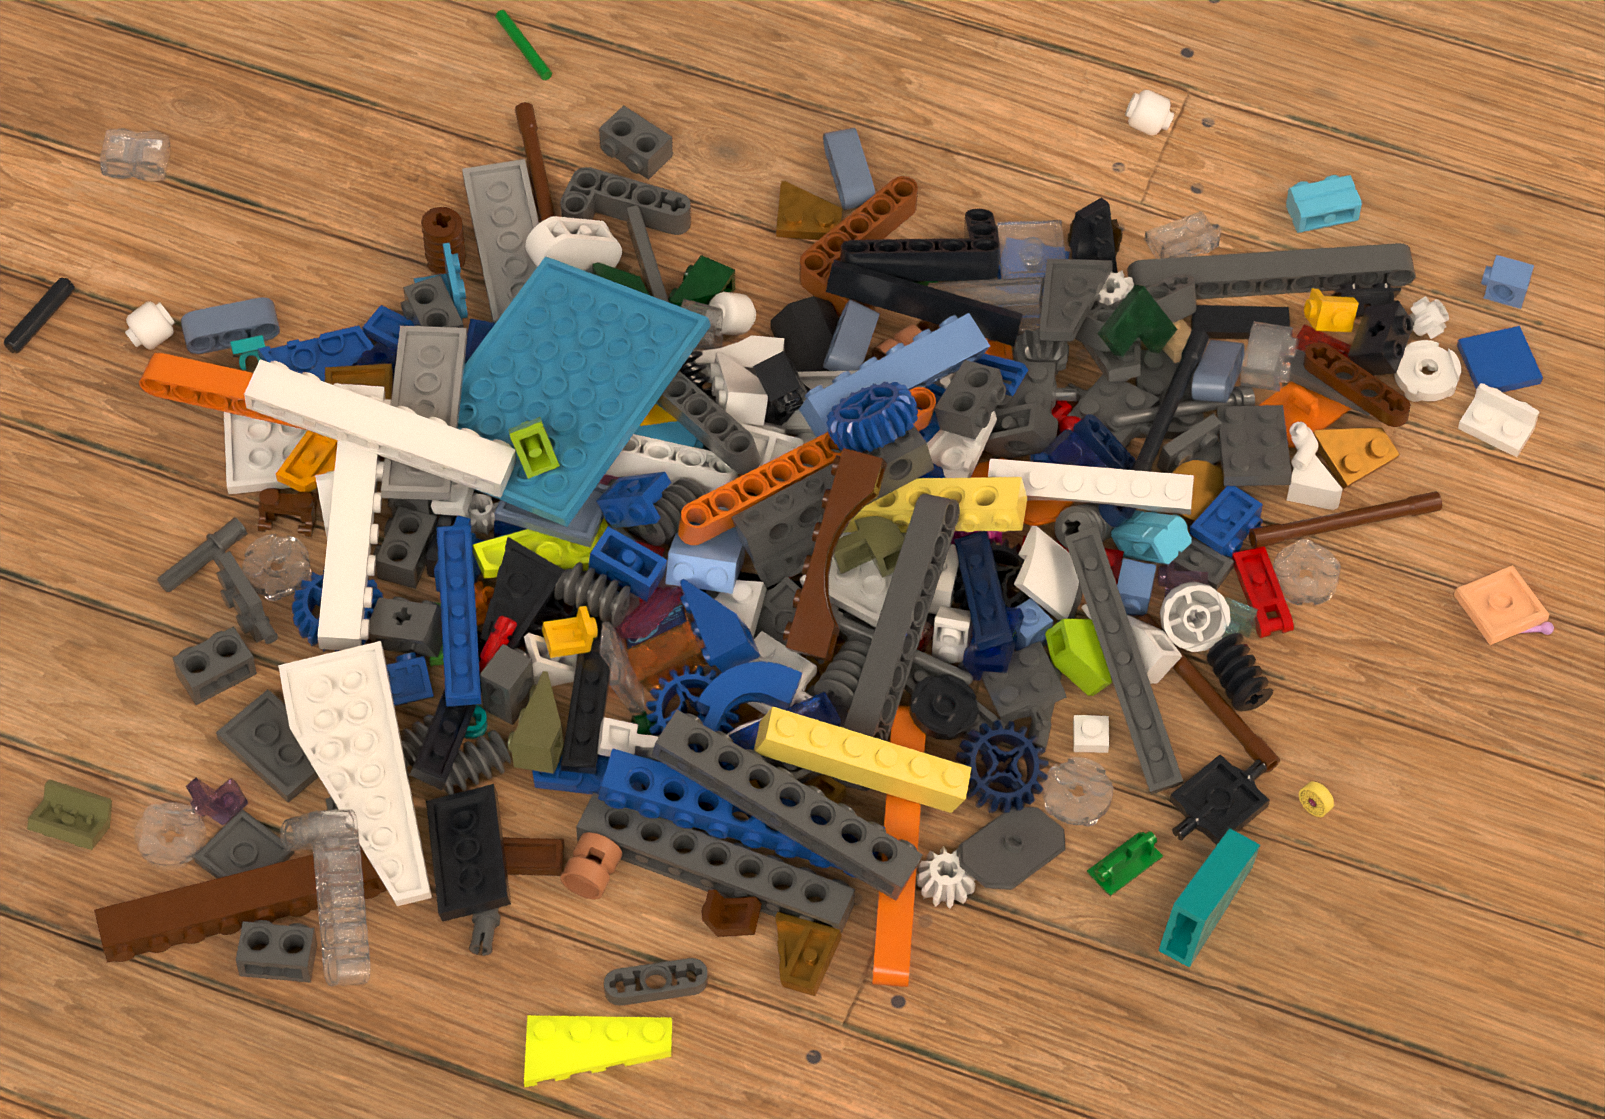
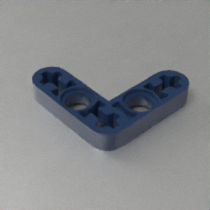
M1088 414L1074 424L1073 430L1076 438L1103 468L1131 469L1136 459L1096 416ZM1099 503V512L1102 518L1112 527H1119L1131 518L1137 509Z

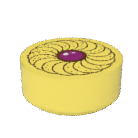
M1311 781L1299 791L1301 804L1313 816L1323 817L1332 810L1334 806L1333 797L1322 784Z

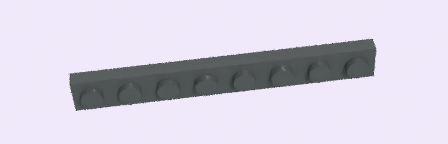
M1095 526L1066 536L1064 538L1150 794L1152 795L1182 785L1184 782L1098 528Z

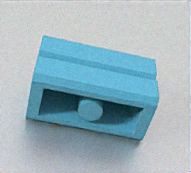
M1331 175L1323 181L1314 183L1299 182L1289 188L1286 201L1287 210L1297 233L1359 220L1362 206L1351 175L1343 177Z
M1135 510L1131 518L1111 531V537L1120 551H1124L1123 557L1168 565L1178 556V552H1182L1192 543L1186 522L1177 514L1167 515L1154 511L1144 512Z

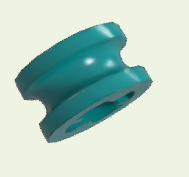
M476 705L472 717H475L476 725L468 726L464 736L466 739H476L480 735L483 736L487 731V715L481 706Z

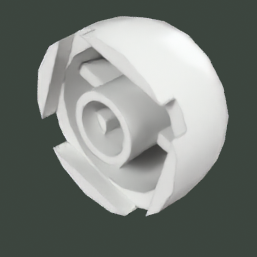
M1198 582L1182 583L1173 588L1163 600L1160 609L1161 626L1169 639L1178 647L1191 652L1205 651L1221 640L1226 627H1229V606L1224 597L1210 585Z

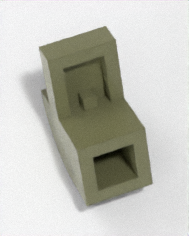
M868 516L855 520L858 530L841 537L833 554L840 573L843 574L871 560L874 562L882 578L894 573L904 542V537L899 528L889 519L878 516Z

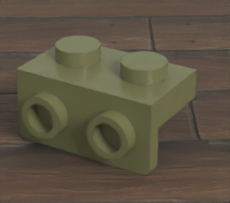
M48 780L44 785V799L28 817L27 829L92 850L110 828L112 800L54 780Z

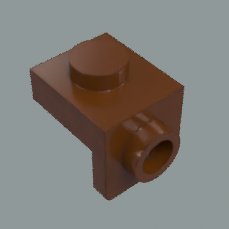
M716 889L708 890L706 902L702 906V921L717 937L755 935L762 903L756 897L723 898Z

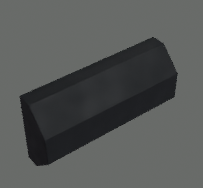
M812 296L789 303L771 319V330L775 338H784V352L794 363L797 372L829 371L822 366L839 321L832 302Z

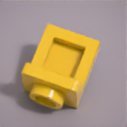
M1312 288L1309 299L1304 304V315L1315 331L1352 332L1359 303L1354 297L1324 296L1319 289Z
M586 606L578 608L577 617L543 622L542 626L550 658L590 652L593 638H596L598 633L596 620L594 617H589Z

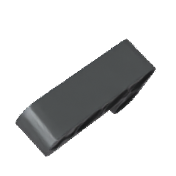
M583 167L574 172L560 202L561 217L592 220L595 213L627 221L626 207L637 205L640 208L645 227L673 235H680L687 232L691 226V203L686 195L590 167Z
M1187 274L1170 276L1108 306L1095 300L1075 339L1100 351H1115L1193 314L1197 310L1194 277Z

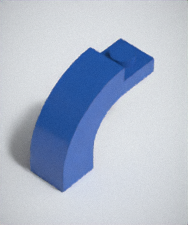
M750 662L732 667L717 676L702 692L697 702L696 711L707 716L700 715L699 719L704 726L716 732L726 714L734 707L743 703L759 702L788 711L800 685L803 673L773 662ZM695 744L696 748L705 751L702 746Z

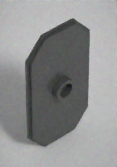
M1012 806L1009 813L1001 814L958 846L959 867L985 888L1012 890L1065 851L1064 829L1039 808L1024 807L1022 810L1017 811Z

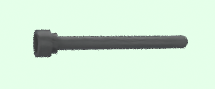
M1249 385L1236 386L1233 388L1227 403L1202 400L1181 402L1174 417L1217 410V406H1255V394ZM1160 406L1117 413L1111 416L1110 422L1114 427L1154 421Z
M831 604L840 631L849 635L859 633L872 641L874 630L843 617L844 613L838 611L839 607ZM916 650L913 663L941 676L942 674L952 675L963 680L967 685L972 683L973 676L969 672Z

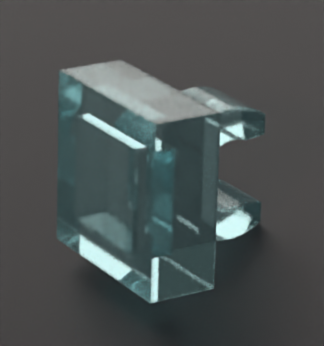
M1226 597L1225 601L1230 611L1229 627L1224 626L1225 632L1222 637L1241 633L1243 636L1250 638L1255 627L1258 609Z

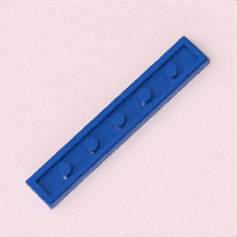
M471 525L437 527L446 707L481 704Z

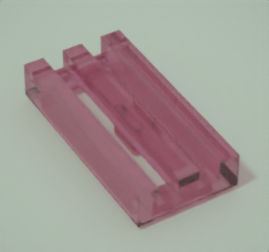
M656 587L647 602L643 600L616 628L620 637L646 638L681 602L680 596L684 594L680 587H674L673 589L665 587L663 590L661 587Z

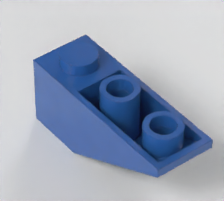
M683 579L680 581L684 591V595L680 596L681 601L687 612L694 616L695 620L691 622V626L698 639L704 641L705 647L701 651L710 667L716 665L723 673L732 667L749 663L760 657L750 629L736 613L687 580Z

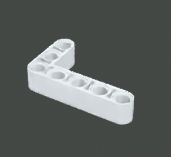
M633 434L605 473L616 477L666 472L671 481L669 486L673 485L680 478H688L698 483L706 494L738 478V473L733 471L712 451Z

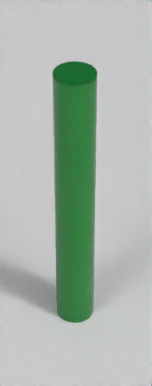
M505 10L498 11L495 15L497 21L540 78L544 81L548 80L552 76V71Z

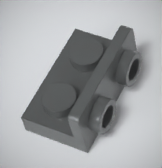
M1214 413L1162 447L1157 467L1162 473L1172 474L1182 463L1192 460L1207 461L1213 465L1221 462L1217 436L1222 422Z

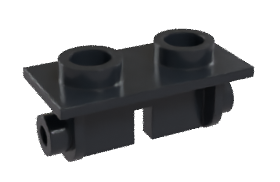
M1390 283L1373 284L1372 288H1360L1359 284H1343L1340 286V289L1334 291L1332 296L1354 297L1359 303L1356 317H1362L1364 305L1374 306L1400 302L1399 300H1394V298L1401 292V287L1392 288Z

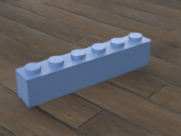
M968 313L960 318L953 315L944 320L939 325V329L933 332L930 329H926L913 338L914 342L906 346L903 343H899L886 352L887 356L878 360L876 357H872L859 366L860 370L853 374L849 371L843 372L832 380V385L826 388L819 385L805 394L806 400L799 408V411L815 436L819 437L828 432L829 428L826 422L828 421L827 415L832 411L831 408L834 405L840 404L841 399L849 397L851 392L855 393L860 391L862 387H870L873 383L880 385L883 382H888L889 384L898 382L901 385H906L908 390L916 387L925 388L958 371L964 360L971 362L979 360L990 345L971 315Z

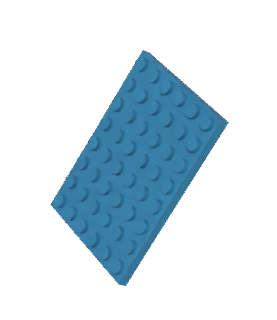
M545 256L464 365L458 429L467 428L473 430L480 437L491 441L495 439L502 440L515 449L508 429L541 417L560 467L528 479L516 452V464L502 497L490 496L568 527L710 328L709 318Z

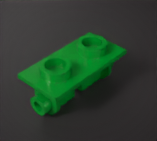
M1151 831L1147 833L1138 832L1088 869L1087 873L1109 896H1112L1163 858V855L1154 847V844L1157 843L1156 836Z

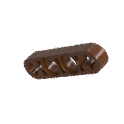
M1312 343L1308 345L1305 350L1303 365L1309 373L1385 425L1400 427L1406 424L1411 405L1409 400L1329 345L1325 343ZM1344 372L1350 374L1352 378L1344 380L1338 378L1336 374ZM1373 390L1378 395L1368 397L1363 395L1361 391Z

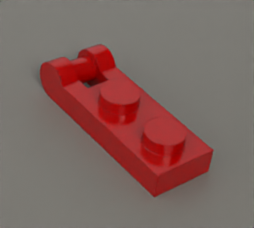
M1260 547L1233 553V566L1253 616L1258 637L1271 636V632L1279 630L1282 633L1293 631L1292 615L1266 548ZM1275 611L1277 617L1268 619L1266 613Z

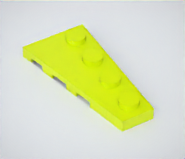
M603 518L591 548L526 529L473 544V555L483 577L496 578L504 557L506 541L509 537L563 570L573 569L578 562H581L583 564V571H588L590 553L608 527L605 518Z
M527 1015L524 1087L535 1086L539 1081L553 1078L555 1081L568 1079L572 1074L591 1071V1073L606 1071V1067L620 1064L630 1066L671 1057L672 1017Z

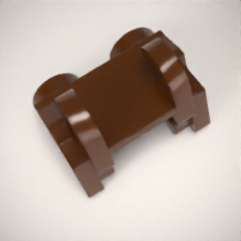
M267 488L261 491L258 505V531H272L273 523L268 522V519L276 520L277 514L301 516V522L305 524V526H298V533L312 537L317 506L313 492H299L294 495L280 493L278 488Z

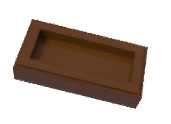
M503 837L508 875L561 876L563 872L564 839Z

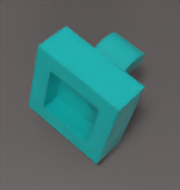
M263 335L230 342L233 357L240 356L239 367L242 371H246L245 360L249 356H254L259 363L261 358L258 355V348L265 347Z

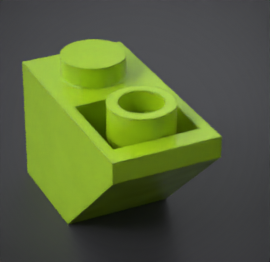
M1062 619L1045 632L1052 664L1086 695L1094 696L1112 683L1092 619Z

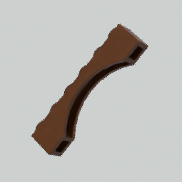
M843 448L841 456L837 455L834 459L831 469V475L835 476L831 489H826L822 500V509H825L822 522L816 523L812 534V541L816 542L813 554L807 555L803 565L802 574L806 575L802 589H797L793 600V608H796L793 622L788 621L784 630L783 641L787 642L785 648L791 652L831 662L840 630L833 614L829 595V573L832 557L838 541L850 521L867 504L878 497L887 468V463L883 458Z

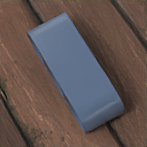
M854 127L824 133V149L843 210L859 208L875 194V188L857 130Z
M265 297L188 312L181 318L186 348L193 354H204L231 348V341L263 335L264 341L275 338L280 333L274 303L271 299Z
M850 299L839 318L822 367L829 371L860 370L859 366L863 364L879 313Z
M1220 340L1209 341L1193 377V400L1227 403L1243 367L1244 343Z

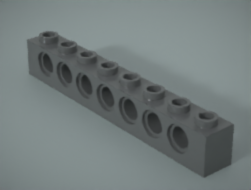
M676 710L655 742L651 755L655 759L897 901L923 855L910 842L902 839L897 840L887 834L886 830L878 823L867 822L858 817L849 806L842 803L836 804L826 798L824 793L817 787L812 785L806 786L794 779V776L788 770L782 767L775 768L765 762L763 757L756 751L751 749L745 750L733 743V740L727 734L721 731L714 732L704 726L702 721L693 714H684ZM699 744L705 751L694 752L688 745ZM729 762L735 769L731 771L724 770L720 767L719 763ZM760 780L764 783L765 788H755L749 781ZM790 798L795 802L796 806H785L780 799ZM821 816L827 824L818 825L812 821L811 817ZM842 835H853L857 839V843L846 842ZM881 852L887 856L888 861H878L872 853Z
M594 792L576 826L577 842L583 833L600 834L619 846L622 851L620 860L706 892L716 889L723 898L756 897L762 903L760 912L773 917L776 916L777 912L840 929L842 934L854 907L855 889L851 888L844 881L838 879L829 880L817 875L809 868L794 867L784 863L782 859L774 855L764 856L752 851L744 844H732L713 837L707 831L700 832L691 828H681L675 825L673 821L661 817L656 819L642 816L639 811L626 807L623 809L612 808L606 805L604 801L598 800L599 794ZM615 825L626 826L624 829L620 830L612 828ZM651 836L659 838L653 842L644 840ZM683 848L691 850V852L681 854L677 851ZM718 860L722 861L724 864L720 866H713L709 863ZM745 873H754L757 876L753 878H746L742 875ZM778 885H786L790 888H788L787 890H778L775 887ZM811 897H819L822 899V901L814 903L810 902L807 899Z

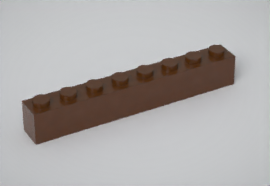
M355 843L95 909L94 912L107 963L111 961L125 962L131 960L135 955L147 952H164L170 946L182 943H199L205 937L217 934H234L242 928L243 922L266 920L273 923L276 919L287 916L301 917L308 914L311 910L318 908H336L343 905L346 901L357 898L371 899L378 896L381 892L387 891L360 844Z

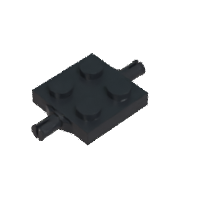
M1221 754L1218 755L1170 795V802L1185 816V820L1172 829L1174 836H1178V840L1182 841L1193 830L1197 829L1217 845L1229 828L1236 832L1240 831L1269 806L1270 799L1257 788L1254 782L1255 779L1267 771L1266 765L1264 763L1261 764V760L1257 759L1246 770H1242L1230 764Z

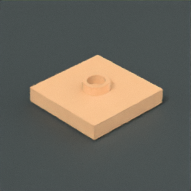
M1513 565L1455 589L1454 597L1490 645L1547 622L1550 615Z

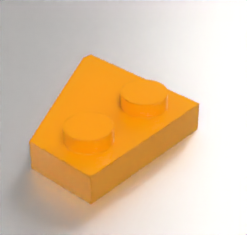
M308 430L276 472L277 481L299 492L309 493L316 489V475L335 471L338 440Z

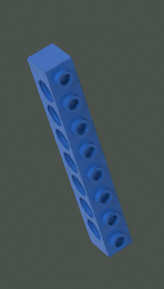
M612 748L598 800L604 801L606 805L616 809L630 808L639 811L642 816L651 819L659 817L668 819L681 828L690 829L695 827L706 830L709 835L716 838L730 837L737 839L745 846L751 848L764 847L775 850L778 855L785 858L799 857L806 859L816 867H834L843 870L779 831L771 830L764 822L666 764ZM639 782L646 787V790L636 791L630 784ZM667 792L676 793L680 800L670 801L664 794ZM780 799L785 806H796L793 800ZM708 802L714 807V810L705 811L699 807L698 803ZM742 812L748 817V820L739 821L732 813ZM821 816L811 817L812 821L818 825L827 824ZM842 835L846 842L857 843V839L853 835ZM879 852L872 853L875 859H877ZM843 870L844 873L848 876L855 877L850 873L846 872L845 870Z

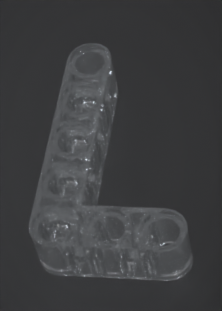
M352 809L318 810L286 819L280 831L283 848L286 851L313 850L325 980L332 987L366 984L370 978L371 966L356 814Z

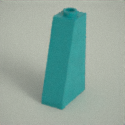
M1230 828L1173 904L1158 949L1159 952L1187 967L1192 965L1252 870L1260 848L1259 843Z

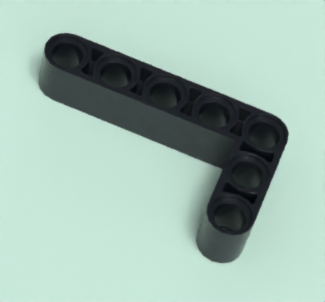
M977 208L968 210L965 213L964 238L849 240L841 244L840 261L911 282L986 281L995 279L999 275L1000 242L993 213L986 209Z

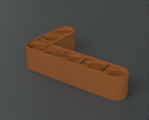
M908 176L894 178L801 255L799 268L800 284L813 296L832 302L839 317L850 299L827 293L826 288L834 259L840 261L841 244L849 240L884 239L910 218L917 209L918 186L916 181ZM855 301L875 311V306Z

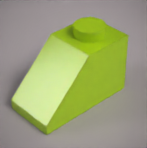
M541 417L508 429L528 479L560 467Z

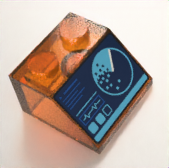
M683 603L623 631L629 660L638 681L648 692L652 688L657 689L661 687L658 681L660 678H665L668 682L672 681L671 670H675L679 677L684 675L683 667L685 665L689 666L690 672L695 671L699 665L702 667L708 665L701 651L704 645L693 631L691 626L693 619Z

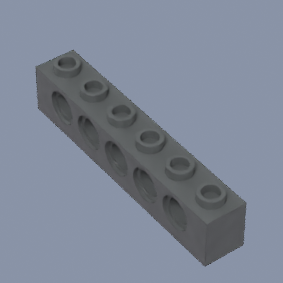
M915 426L911 430L905 431L903 437L896 438L894 443H888L883 448H875L872 452L868 450L862 452L883 458L887 463L879 495L872 502L934 470L927 442ZM833 464L732 517L740 542L755 564L813 534L816 523L822 522L825 509H822L824 493L827 488L831 489L835 478V476L831 475Z

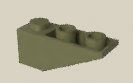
M543 671L538 683L533 684L531 687L528 705L520 711L517 729L515 732L512 731L510 733L507 748L508 752H512L515 768L554 774L563 754L564 743L561 722L548 672Z

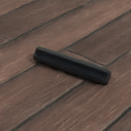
M59 278L6 337L4 345L11 353H20L74 292L75 286L68 278Z

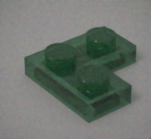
M1135 284L1097 334L1114 355L1123 357L1138 337L1150 352L1159 354L1178 329L1147 289L1142 285Z

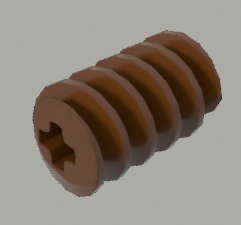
M435 207L428 210L421 220L425 257L428 262L427 267L437 275L446 273L443 244L449 243L451 254L458 253L460 269H462L466 261L463 223L460 215L447 207Z

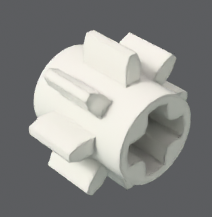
M1425 296L1413 303V307H1411L1413 313L1409 316L1414 322L1413 330L1417 335L1422 336L1427 333L1430 339H1433L1444 332L1446 328L1444 322L1449 320V315L1444 305L1438 299L1429 302Z
M473 493L467 514L463 516L471 519L472 533L477 532L488 535L494 526H500V521L496 520L494 515L499 503L493 504L492 496Z

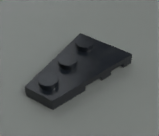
M1101 197L1075 213L1069 247L1073 249L1072 259L1110 260L1113 266L1112 273H1118L1110 204Z
M508 537L502 564L497 574L495 590L490 600L481 633V642L486 644L491 632H495L494 625L498 617L506 616L517 623L512 636L509 635L507 638L509 639L507 646L513 650L518 648L524 636L529 632L553 596L555 586L565 570Z

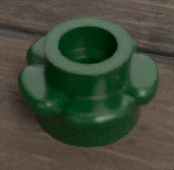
M641 711V715H634L631 718V723L638 724L637 734L652 735L649 729L656 724V721L650 722L647 719L646 711Z

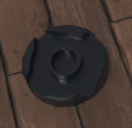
M942 674L941 677H933V675L925 677L916 685L909 700V713L914 724L924 734L935 739L953 740L963 737L972 729L979 713V706L977 707L976 695L970 686L959 678Z

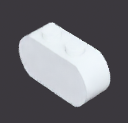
M552 216L539 223L530 232L525 243L526 251L536 267L547 256L592 274V264L599 262L615 268L622 255L621 245L614 238L606 223L599 220Z

